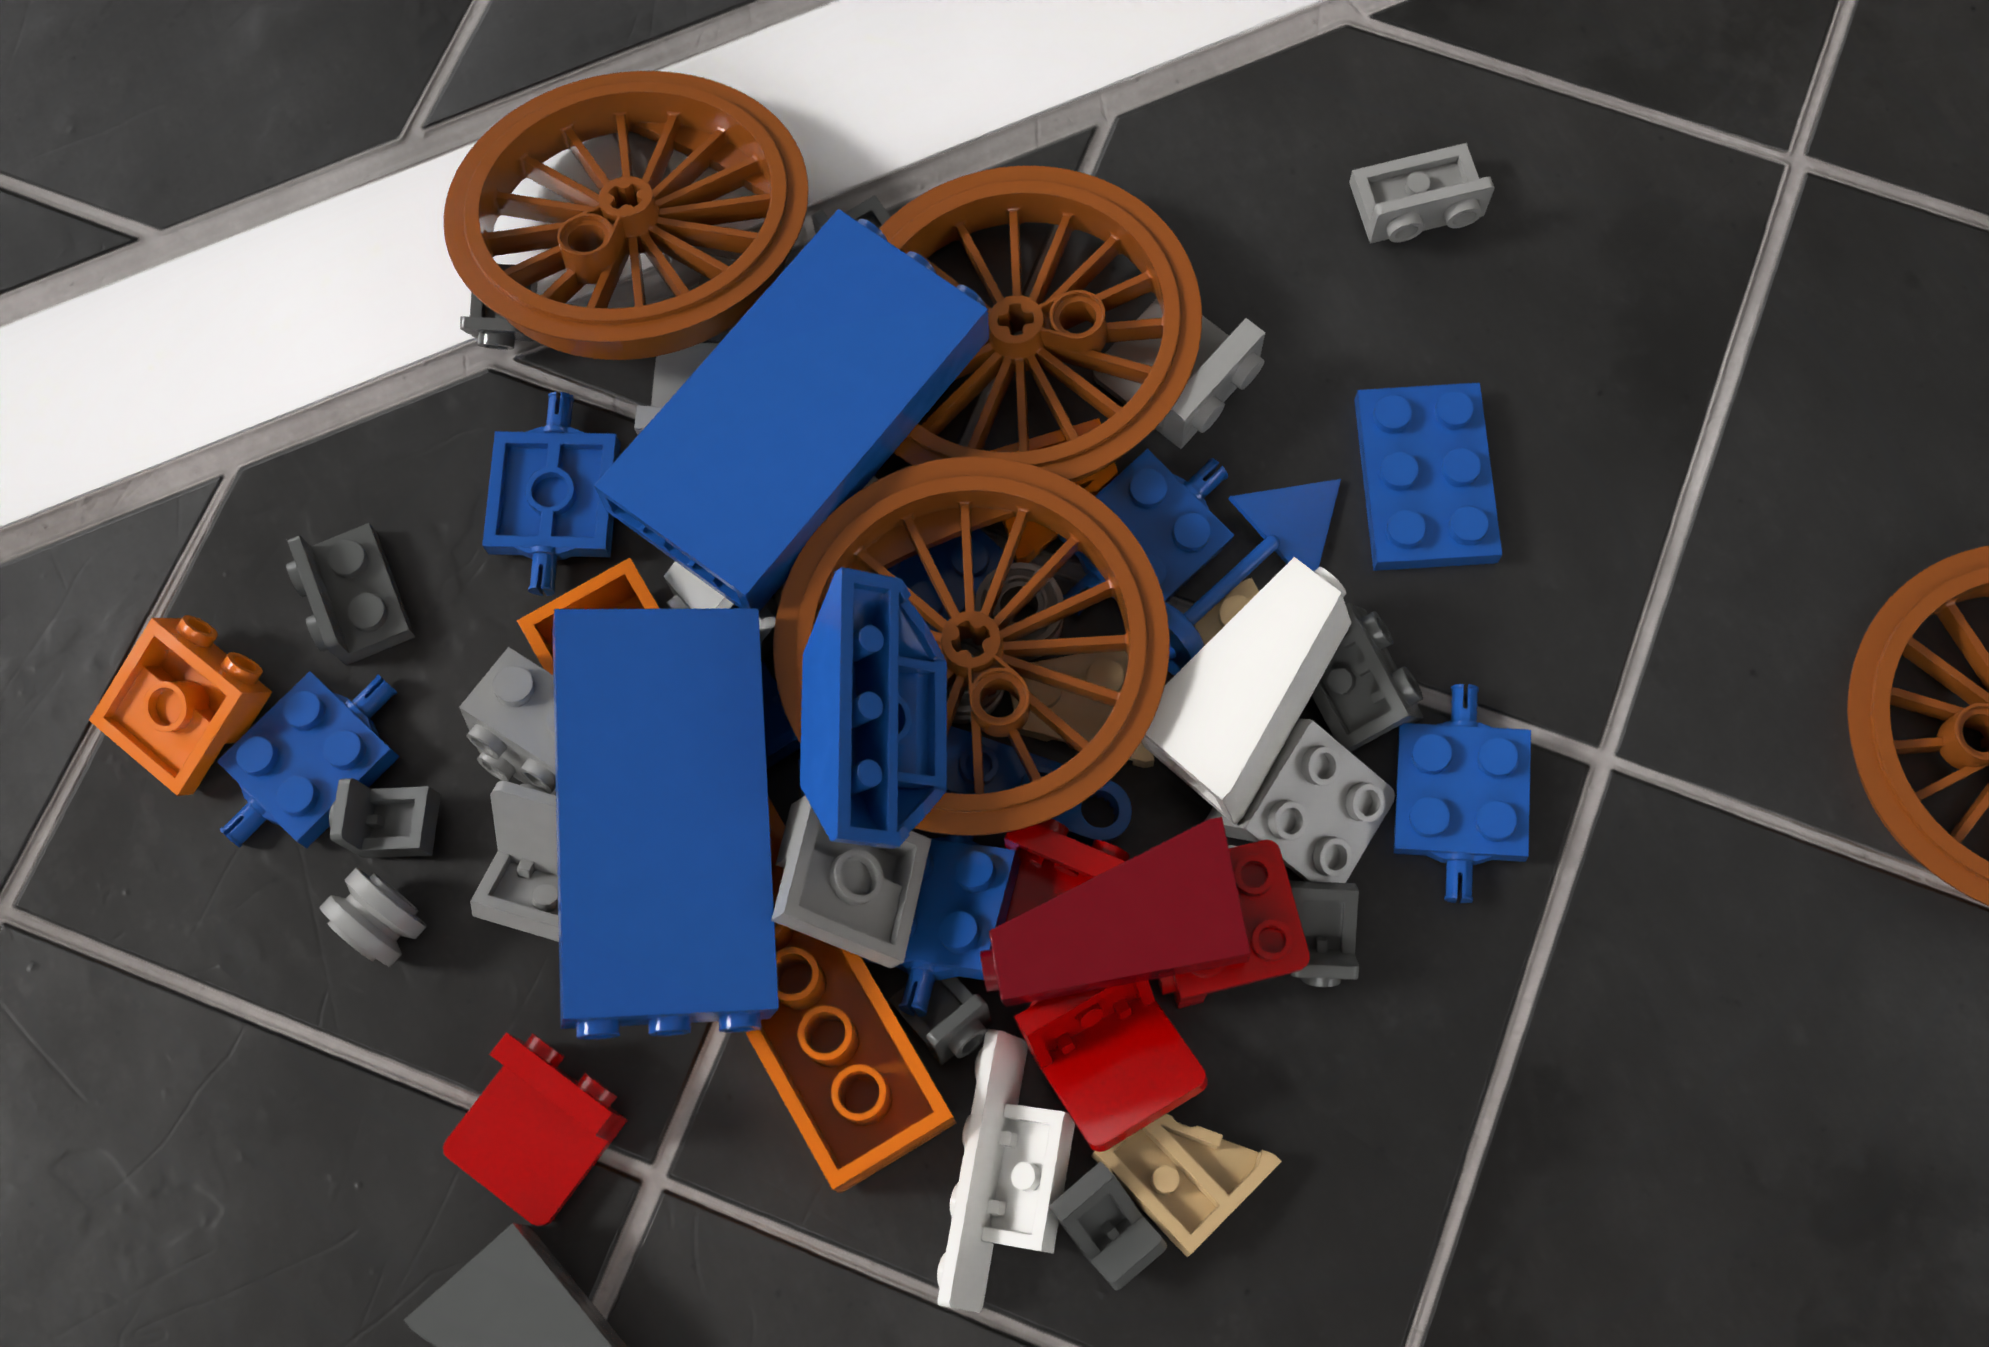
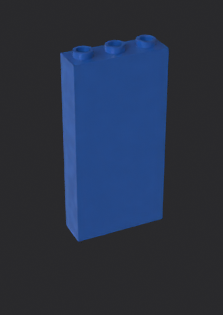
M838 209L594 484V487L608 513L737 607L759 608L760 612L787 580L798 555L818 527L841 504L867 485L989 340L988 308H986L981 297L969 287L964 285H957L955 287L937 275L933 266L921 255L912 251L906 254L889 243L882 231L866 219L856 221Z
M759 608L554 609L552 632L561 1029L576 1028L577 1039L582 1040L619 1037L620 1026L648 1025V1035L651 1036L691 1033V1023L719 1021V1031L726 1033L761 1029V1019H770L779 1009L774 921H771L774 906Z

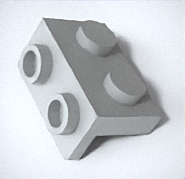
M1467 143L1352 170L1349 181L1370 244L1388 239L1392 242H1404L1418 236L1422 231L1445 225L1449 228H1461L1470 225L1485 215L1495 189L1491 177L1479 179Z

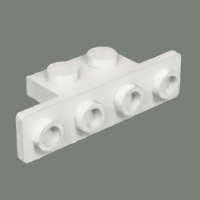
M988 1029L985 1033L983 1047L976 1057L975 1078L977 1083L971 1114L966 1119L963 1127L964 1155L959 1182L954 1187L950 1199L952 1221L946 1252L939 1262L937 1271L939 1285L938 1305L978 1313L983 1308L994 1244L1054 1253L1059 1221L1048 1206L1064 1193L1075 1127L1073 1119L1067 1112L1018 1105L1028 1046L1024 1039L1001 1030Z

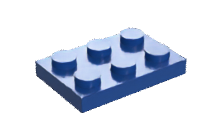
M1480 382L1357 390L1354 402L1373 571L1498 563L1502 557V547Z

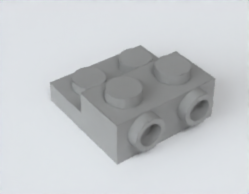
M806 796L791 804L775 864L784 868V873L771 921L888 968L904 963L931 839L911 831L903 844L894 849L832 842Z

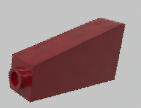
M1223 818L1208 819L990 930L989 935L992 949L980 951V958L987 992L999 990L1001 1001L1006 1007L1248 962L1251 953Z

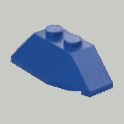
M841 567L834 573L803 652L800 787L830 841L894 849L903 844L909 837V833L925 818L947 791V660L927 623L908 598L911 594L903 579Z

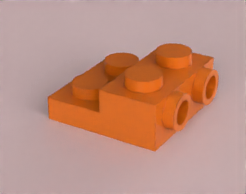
M185 615L182 618H151L89 718L93 725L177 796L194 794L223 746L227 743H236L249 730L272 694V691L258 680L263 670L256 662L239 653L230 652L226 654L214 644L218 636L217 631L207 622L189 615Z

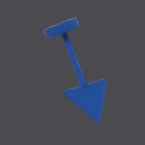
M1341 479L1235 495L1228 498L1264 540L1184 614L1165 602L1170 639L1169 673L1175 676L1205 646L1200 633L1194 625L1274 551L1286 564L1295 557L1312 571L1319 567Z

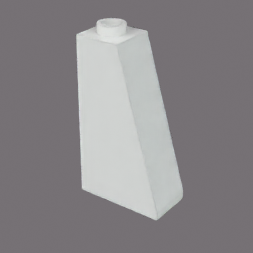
M1295 557L1164 686L1155 717L1142 740L1144 747L1234 825L1248 811L1351 625L1343 599L1346 595L1343 585L1326 569L1318 567L1315 571H1312Z

